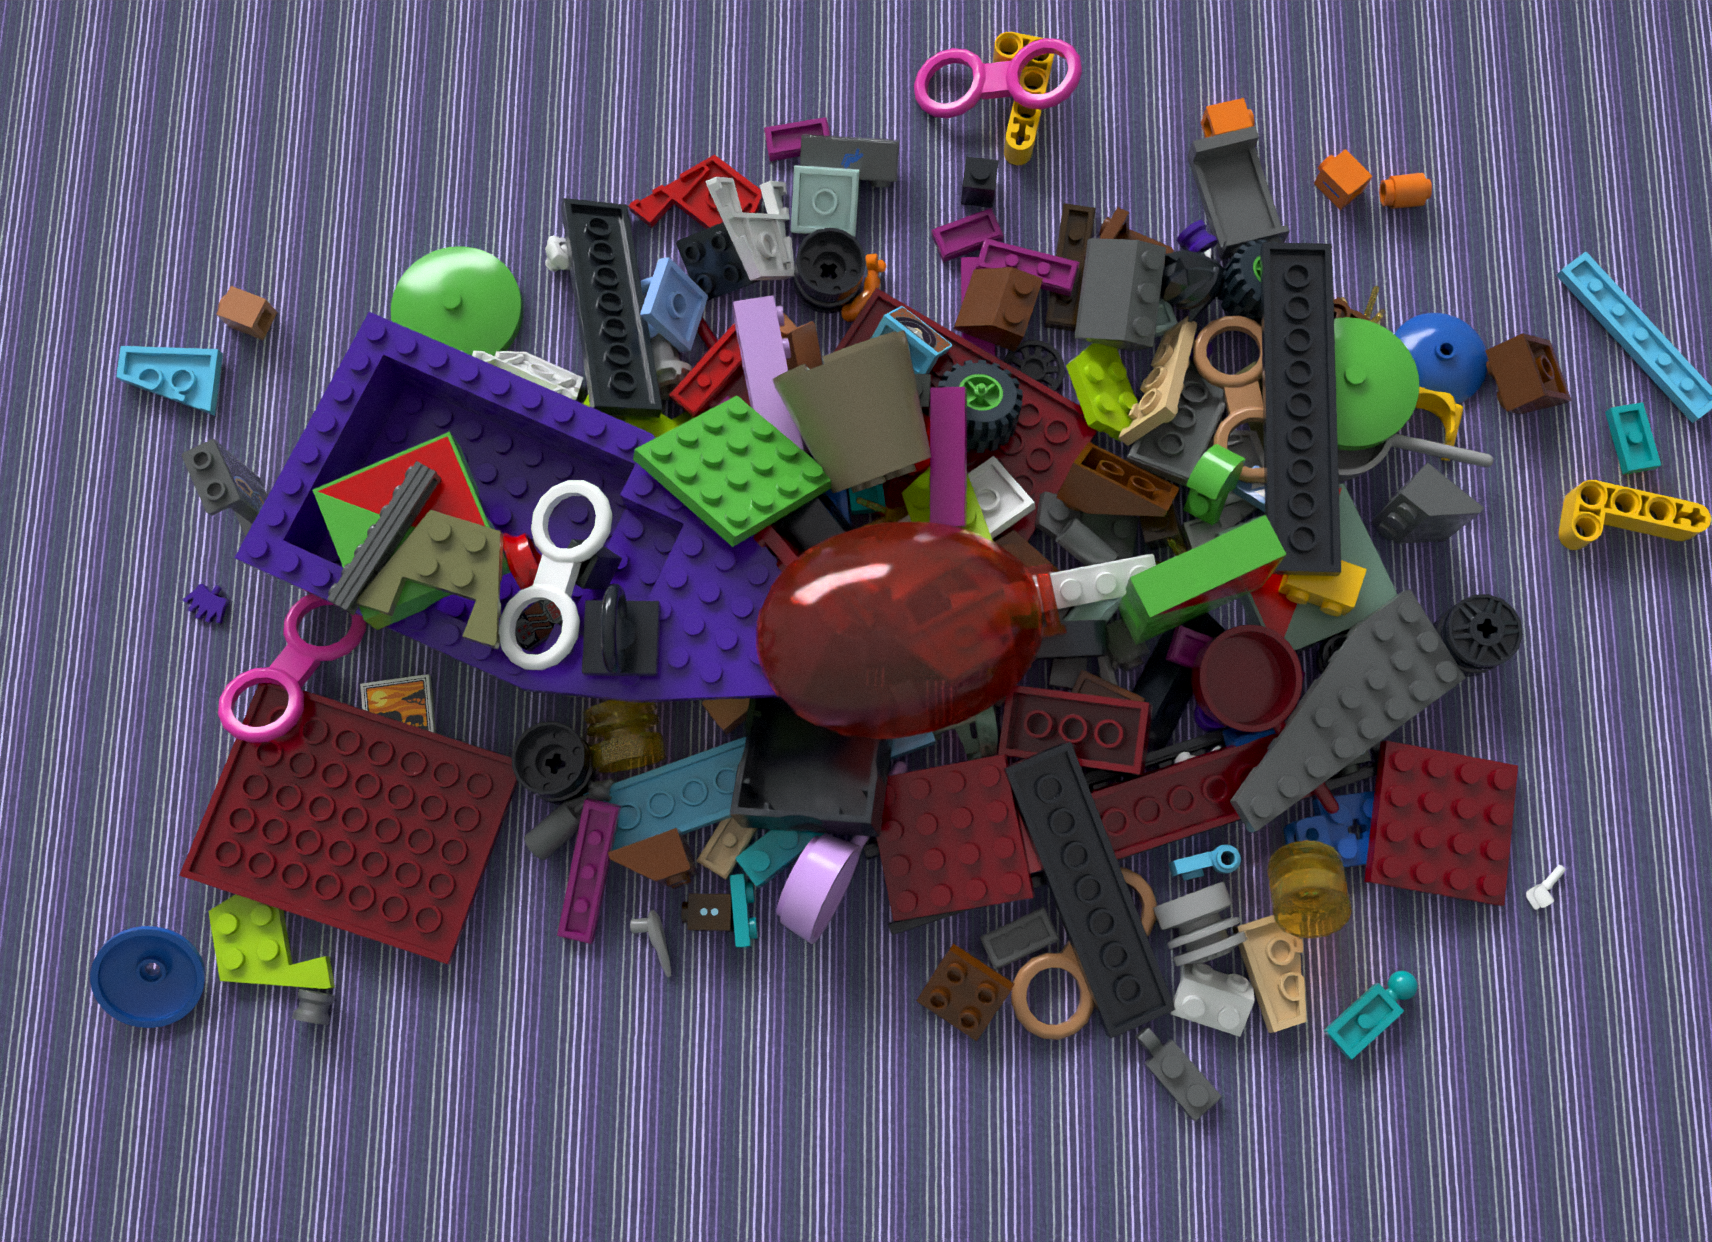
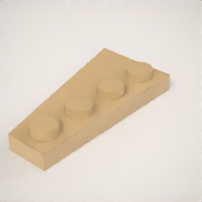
M1189 316L1170 328L1163 335L1151 363L1154 369L1144 379L1140 390L1144 392V396L1139 404L1136 403L1132 406L1128 416L1133 421L1130 427L1122 429L1118 437L1127 446L1162 423L1170 422L1178 412L1179 408L1177 406L1180 394L1184 388L1183 381L1190 364L1189 356L1191 348L1195 343L1194 336L1197 328L1195 321H1188Z

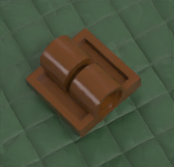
M953 943L916 1001L977 1041L1011 992L1014 983Z

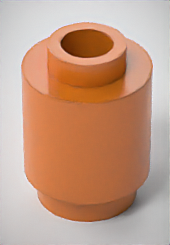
M1424 173L1390 176L1387 180L1381 181L1379 188L1381 205L1383 207L1389 206L1390 209L1424 206L1426 200L1432 194L1431 181L1426 179Z

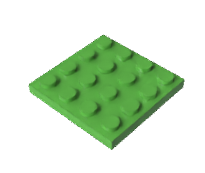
M738 396L635 449L633 460L732 547L831 489V479L825 474L822 467Z

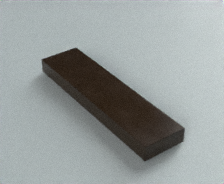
M1063 204L1055 256L1077 261L1080 264L1071 296L1050 291L1045 322L1046 328L1073 332L1076 330L1085 264L1084 256L1088 239L1092 238L1096 210L1094 207Z

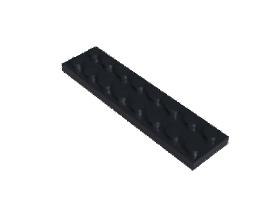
M563 198L561 212L590 407L613 416L659 418L662 412V404L648 323L640 315L644 300L628 207L626 204Z
M1070 741L1063 742L1008 765L1004 768V772L1011 786L1017 809L1106 1035L1109 1038L1116 1037L1176 1010L1072 743Z

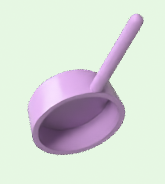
M902 761L896 762L888 776L905 773L907 770L906 764ZM829 834L813 837L798 858L781 893L776 914L780 916V923L810 944L815 943L828 926L841 903L856 870L861 850L869 836L853 835L850 842Z

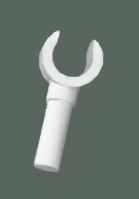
M1558 865L1541 884L1532 887L1526 892V897L1535 910L1540 907L1544 908L1554 902L1548 890L1553 887L1566 871L1562 865Z

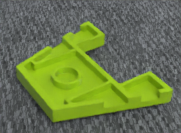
M235 894L208 911L220 981L318 989L335 988L330 956L293 964L284 910Z

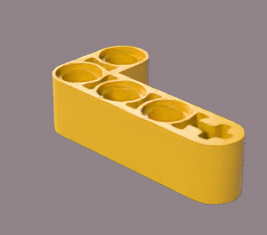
M1015 32L1001 33L995 40L993 63L1011 61L1020 49L1033 41L1044 38ZM1003 52H1011L1013 54L1006 55ZM1049 53L1035 57L1041 58L1044 61H1037L1033 58L1023 68L1020 76V85L1025 91L1031 94H1044L1047 92L1054 54ZM1027 86H1035L1038 89H1029ZM1013 102L1004 145V156L1009 163L1023 165L1030 160L1042 110L1027 109L1017 102ZM1021 114H1028V115H1030L1031 117H1030V118H1024V117H1021L1020 115H1021ZM1018 136L1024 137L1022 145H1016Z
M1587 480L1571 490L1564 498L1559 526V539L1566 548L1579 550L1601 536L1603 526L1609 525L1675 541H1686L1709 527L1711 515L1708 509L1699 503L1597 480ZM1581 494L1588 497L1590 505L1582 500ZM1615 501L1622 505L1624 512L1617 509ZM1649 509L1656 513L1658 520L1651 516ZM1576 525L1584 530L1585 537L1577 532Z

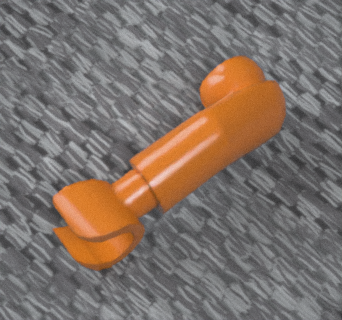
M876 253L866 255L868 274L864 279L863 291L852 303L845 304L842 307V318L847 322H852L856 319L876 288L880 290L881 279L878 276L879 273L886 270L887 266L883 260H878Z

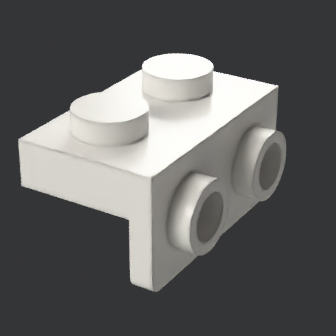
M1204 963L1183 964L1182 978L1173 999L1176 1010L1171 1011V1015L1241 1037L1255 1001L1254 988L1251 982L1241 975L1224 974L1213 970Z

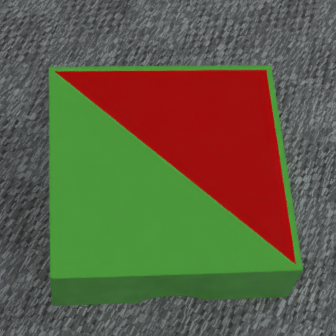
M450 432L313 489L343 568L346 564L351 563L355 557V549L358 545L364 543L367 538L368 529L371 525L377 523L380 518L381 509L390 503L393 498L394 489L398 485L401 486L407 469L410 466H414L416 461L436 471L441 480L393 555L430 510L495 529L484 513L478 487L462 449ZM504 549L502 576L511 573ZM406 581L393 616L359 606L364 621L376 630H379L421 612L436 601L453 594Z
M1264 515L1203 545L1130 577L1125 588L1126 594L1121 598L1118 610L1135 644L1138 645L1261 588L1287 554L1267 516Z

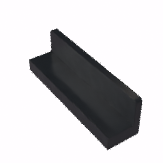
M1209 613L1179 625L1212 638L1225 632V629ZM1175 627L1162 633L1132 693L1145 698V702L1153 705L1149 742L1159 748L1166 747L1193 694L1192 669L1166 660Z

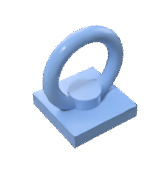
M669 257L661 258L658 260L653 277L640 281L642 294L647 293L640 315L649 323L650 339L660 333L680 353L691 351L708 295Z

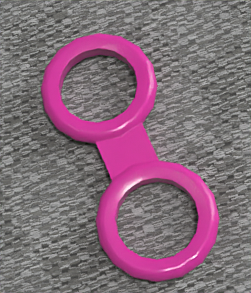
M1044 38L1029 43L1020 49L1011 61L983 64L978 55L967 49L951 48L936 53L918 71L914 83L915 100L924 112L933 117L947 119L964 114L973 108L980 98L983 100L1012 97L1015 102L1027 109L1043 110L1057 106L1069 98L1076 89L1082 74L1081 59L1072 45L1061 39ZM1046 53L1057 54L1063 57L1068 64L1066 78L1060 86L1044 94H1031L1021 87L1020 76L1022 70L1033 58ZM952 63L964 64L970 67L973 71V82L971 88L963 97L947 104L937 103L930 99L928 96V85L936 71Z
M313 594L302 597L290 608L284 619L283 635L287 646L270 667L254 668L241 673L226 685L219 698L218 716L223 728L236 739L250 743L269 742L285 735L297 724L304 710L303 685L321 664L320 661H333L348 655L360 644L366 632V621H364L363 617L357 614L351 615L352 625L347 635L339 642L329 646L311 645L299 636L300 622L312 609L334 604ZM258 683L280 685L288 692L289 701L284 714L275 722L266 726L251 727L242 724L235 718V702L239 695L248 687Z

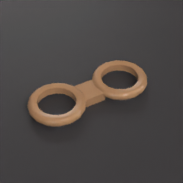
M1224 316L1211 321L1199 332L1193 345V362L1199 375L1209 384L1223 389L1229 416L1219 424L1214 436V445L1218 444L1228 449V438L1231 432L1239 425L1247 422L1263 423V400L1258 383L1263 378L1262 326L1255 320L1243 316ZM1226 331H1240L1251 336L1260 349V357L1257 364L1249 371L1240 375H1227L1217 371L1210 364L1206 349L1210 341L1218 334ZM1243 466L1239 480L1245 483H1264V467L1248 468Z
M1120 867L1126 884L1131 886L1139 896L1142 905L1140 920L1148 937L1156 922L1153 907L1157 906V902L1152 888L1140 874L1125 867ZM1069 940L1060 953H1045L1031 958L1019 969L1013 982L1011 1003L1016 1018L1028 1032L1042 1039L1060 1040L1076 1034L1088 1023L1095 1007ZM1050 967L1061 968L1069 972L1076 980L1080 990V1003L1075 1014L1067 1021L1057 1025L1038 1021L1030 1012L1026 1001L1027 988L1031 979L1039 971Z

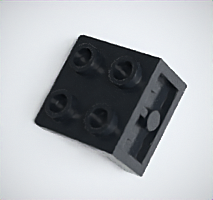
M724 222L676 242L689 277L708 295L707 301L760 281H750Z

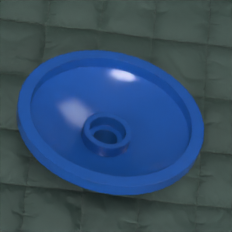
M1426 313L1409 319L1394 333L1404 343L1415 361L1419 375V387L1449 393L1454 396L1456 404H1461L1474 395L1484 382L1487 373L1486 362L1488 361L1485 345L1478 333L1463 320L1444 313ZM1440 348H1445L1449 355L1442 354Z
M155 926L134 927L114 935L101 947L92 963L90 971L92 992L102 1009L122 1023L142 1028L162 1027L182 1019L198 1003L206 980V971L202 957L193 944L172 930ZM149 963H155L159 965L160 968L152 969L149 966Z

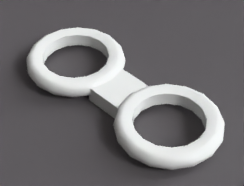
M567 480L553 486L540 498L533 512L531 531L534 543L542 553V558L533 585L520 590L508 601L500 617L498 632L503 652L512 663L525 670H544L557 665L571 652L578 638L580 619L576 604L571 599V595L580 570V562L590 559L603 547L611 532L613 516L608 498L599 487L584 480ZM571 496H584L593 504L596 514L595 526L590 536L581 545L571 549L556 547L551 541L548 532L549 517L554 507L562 500ZM539 600H551L561 611L563 619L562 633L556 644L548 651L538 655L527 654L517 644L515 636L516 621L529 604Z

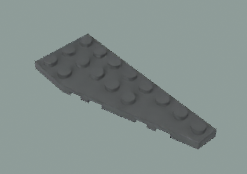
M1411 589L1402 591L1351 627L1345 636L1347 639L1343 645L1328 660L1329 665L1319 679L1314 680L1286 720L1285 723L1287 725L1280 735L1274 738L1267 749L1269 751L1259 765L1252 769L1235 793L1230 803L1249 832H1257L1466 679Z

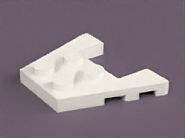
M714 177L707 180V188L750 281L786 280L793 277L795 267L792 238L790 236L786 237L784 222L790 219L789 208H783L782 196L787 194L785 182L768 181L760 185L767 214L742 212L733 178Z
M473 351L472 356L568 398L575 401L577 399L583 377L532 354L518 351H496L495 356L484 351Z

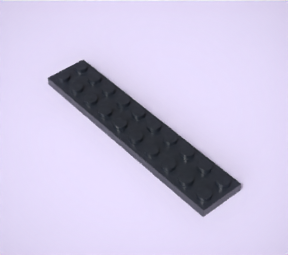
M1263 242L1260 248L1265 515L1287 554L1272 574L1339 576L1341 573L1332 244Z

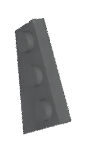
M1047 491L1040 494L1034 524L1036 528L1056 540L1063 528L1073 518H1077L1115 549L1121 559L1132 557L1139 521L1138 517L1131 515L1087 514L1083 511H1074L1066 507L1062 500L1056 498L1057 494Z

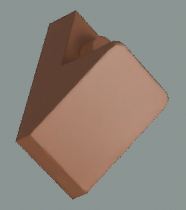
M783 313L785 325L780 327L782 339L788 338L791 358L786 359L788 370L806 364V367L809 369L822 365L815 323L811 321L797 328L789 317Z

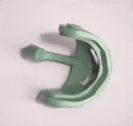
M984 688L962 689L954 694L953 721L931 727L935 740H941L943 733L955 729L964 746L967 760L994 756L997 752L998 736L995 714L990 698ZM969 704L973 711L971 716L967 715L965 706ZM972 723L976 724L977 738L975 739L971 738L970 724Z

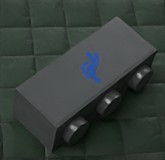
M803 134L801 135L800 165L860 170L859 180H871V186L890 187L891 182H897L900 140Z

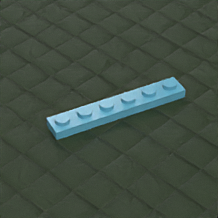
M1584 252L1556 275L1692 423L1712 409L1711 385L1587 252Z

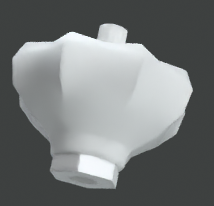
M554 235L550 236L545 248L548 257L545 265L553 272H557L560 269L570 271L565 238H559Z

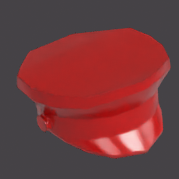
M526 532L519 536H511L504 533L503 548L510 572L521 590L532 586L542 555L537 551Z

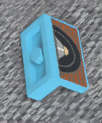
M903 306L884 315L871 337L872 339L891 332L904 330L908 340L914 374H929L938 358L947 353L952 347L949 341Z

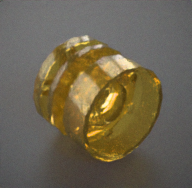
M607 700L583 712L584 721L587 724H593L586 729L587 735L594 738H604L603 741L589 748L593 770L596 773H612L641 768L660 762L667 757L663 735L658 732L645 731L660 722L659 716L651 713L657 709L656 702L638 703Z
M1304 840L1287 844L1279 848L1270 857L1267 874L1271 891L1272 910L1275 923L1284 932L1296 937L1312 939L1333 934L1349 922L1352 908L1341 855L1333 847L1322 842Z

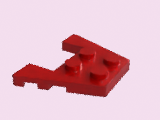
M714 154L679 174L680 178L666 186H658L652 190L651 195L640 201L639 199L632 201L628 207L631 213L653 228L673 205H676L707 229L723 222L707 188V180L714 177L733 178L743 213H758L763 202L761 189Z

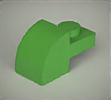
M1218 444L1209 448L1194 467L1186 484L1191 489L1184 511L1211 525L1217 523L1223 511L1228 493L1236 488L1246 459Z

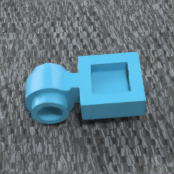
M1224 844L1216 847L1211 852L1174 860L1168 863L1172 877L1182 875L1183 880L1187 881L1204 876L1203 869L1212 867L1221 874L1231 873L1239 867L1241 857L1235 847ZM1222 853L1229 857L1228 865L1222 863Z

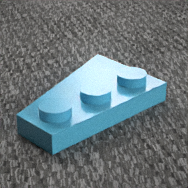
M121 346L116 377L127 384L215 416L223 353L219 349Z

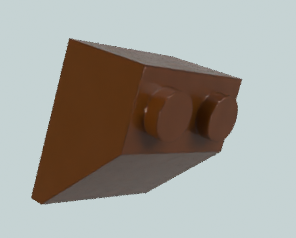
M1013 267L974 269L953 329L1015 352L1025 335L1043 278Z
M1522 333L1485 350L1489 360L1486 362L1487 370L1490 376L1496 380L1499 389L1497 392L1498 401L1507 412L1524 414L1572 401L1550 340Z
M678 828L608 852L610 860L672 889L692 883L690 877L698 874L686 836Z

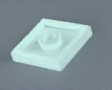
M795 165L791 233L811 234L819 229L835 228L844 230L855 237L860 170Z

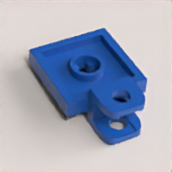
M1375 791L1334 796L1339 804V810L1335 814H1329L1325 811L1318 799L1312 800L1315 816L1291 822L1283 828L1288 853L1293 856L1323 853L1326 870L1366 865ZM1353 820L1362 829L1359 839H1356L1355 834H1349L1348 827L1353 825ZM1295 833H1296V837H1297V842H1298V844H1297V843L1295 842V840H1294V835H1295Z

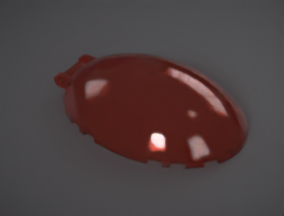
M919 521L889 522L868 525L832 536L809 548L785 567L769 587L770 591L763 606L759 609L756 625V649L766 680L777 697L781 696L796 710L794 713L816 726H823L840 732L839 734L869 737L872 739H897L926 734L952 726L990 708L1005 697L1025 676L1038 655L1042 638L1067 633L1066 625L1061 624L1050 576L1054 572L1052 564L1026 567L1021 560L996 542L970 530L952 525ZM1033 577H1036V578H1037V583H1038V587H1039L1040 597H1041L1042 606H1043V610H1044L1045 620H1046V624H1047V627H1044V628H1043V619H1042V611H1041L1040 599H1039V595H1038L1037 588H1036V585H1035V583H1034Z

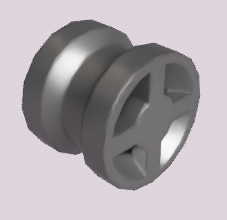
M299 989L298 998L300 1003L298 1009L294 1010L292 1019L328 1025L330 1020L328 1008L334 1003L335 995Z

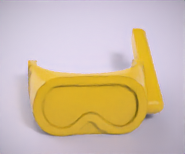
M1419 387V396L1415 408L1425 409L1435 414L1445 427V444L1454 446L1463 413V406L1456 404L1454 396L1449 393ZM1441 458V460L1450 461L1449 459Z

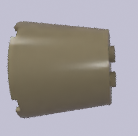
M904 330L884 334L822 356L825 364L810 370L807 369L806 364H803L772 379L775 389L814 460L831 479L832 493L850 487L853 493L868 489L887 480L916 470L915 463L932 457L908 340Z

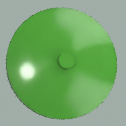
M447 247L423 256L413 263L402 275L392 297L391 320L471 356L473 351H484L495 356L496 351H507L518 335L523 320V299L514 276L498 258L477 248Z
M1335 318L1338 450L1355 451L1369 449L1392 438L1411 417L1419 396L1418 370L1407 347L1388 329L1365 319Z

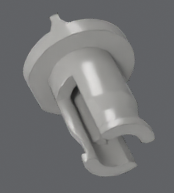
M658 333L650 340L661 400H671L669 394L693 368L688 363L680 361L678 350Z

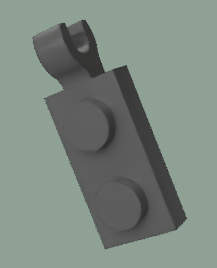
M1146 1027L1134 1036L1151 1055L1144 1065L1193 1121L1196 1122L1222 1097L1173 1040L1170 1039L1162 1045L1157 1036Z

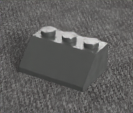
M1088 239L1075 339L1130 352L1153 347L1166 247L1140 240Z
M1427 462L1391 498L1371 523L1376 526L1378 533L1387 540H1393L1397 544L1441 542L1449 539L1470 522L1484 507Z

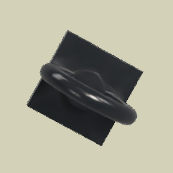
M615 583L608 586L603 601L585 600L582 674L584 676H658L660 602L626 601L624 589Z

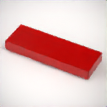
M735 323L669 394L670 399L693 418L699 416L705 410L710 401L714 400L743 367Z

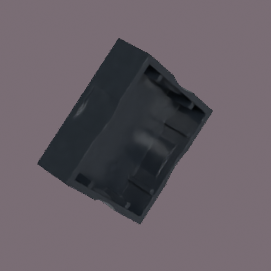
M856 684L808 685L803 696L750 698L745 723V747L737 768L730 815L742 828L880 837L898 701L891 687Z

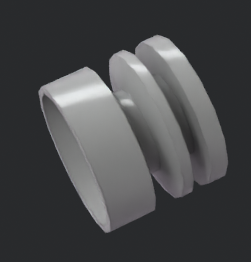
M1224 881L1153 907L1161 930L1178 928L1181 934L1167 943L1168 948L1171 949L1185 944L1187 949L1186 952L1172 957L1176 966L1201 964L1230 953L1240 943L1248 940L1244 931L1229 936L1226 932L1227 928L1240 923L1239 917L1221 919L1219 912L1233 904Z

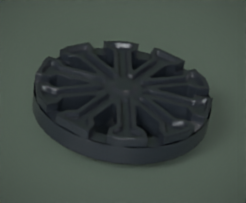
M1039 340L1020 342L1016 351L1009 350L1004 359L1005 363L1015 364L1020 367L1016 368L1017 370L1043 384L1042 381L1051 386L1050 389L1055 392L1062 383L1065 371L1063 359L1059 352L1046 342ZM1028 347L1035 349L1034 355L1030 356ZM1041 351H1047L1048 355L1041 358ZM1020 352L1024 360L1019 359L1015 354ZM1052 360H1055L1057 363L1056 366H1047ZM1056 373L1058 375V379H1053L1047 374Z

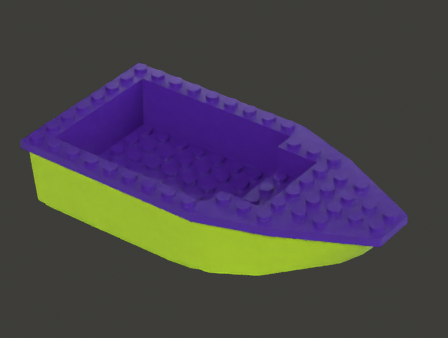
M370 311L234 557L246 565L328 601V592L331 586L335 583L337 584L342 577L343 566L313 489L450 432L462 449L478 487L484 513L495 530L511 536H519L526 532L541 555L542 553L534 543L531 531L533 512L540 498L553 486L567 480H584L599 487L608 498L613 515L611 532L603 546L622 558L610 585L615 583L622 586L626 595V601H659L661 604L658 676H584L582 674L585 600L603 601L606 590L582 589L576 584L571 599L576 604L580 619L578 638L571 652L560 663L544 670H525L512 663L503 652L501 644L498 649L466 640L463 637V633L475 601L456 595L444 597L425 610L390 624L385 628L524 691L638 703L803 696L833 633L832 629L822 620L823 615L811 601L807 602L799 593L800 587L788 573L785 575L776 565L778 562L766 546L761 548L754 540V535L732 547L633 460L635 449L655 439L654 435ZM571 496L562 500L554 507L549 517L548 532L551 541L556 547L567 549L571 539L586 540L590 536L595 526L596 514L594 506L588 498L584 496ZM512 573L502 576V581H500L501 614L508 601L521 590ZM358 607L355 614L363 617ZM555 624L548 639L533 651L521 649L523 652L533 655L548 651L559 639L562 633V626Z

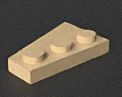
M1301 906L1232 928L1234 934L1244 931L1248 939L1238 946L1268 1033H1274L1306 1022L1305 980L1301 975L1300 953H1303V939H1300L1299 920L1302 919Z

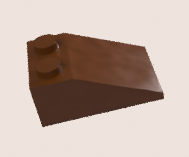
M1088 442L1073 462L1056 498L1062 500L1069 509L1083 511L1087 514L1165 517L1180 488Z

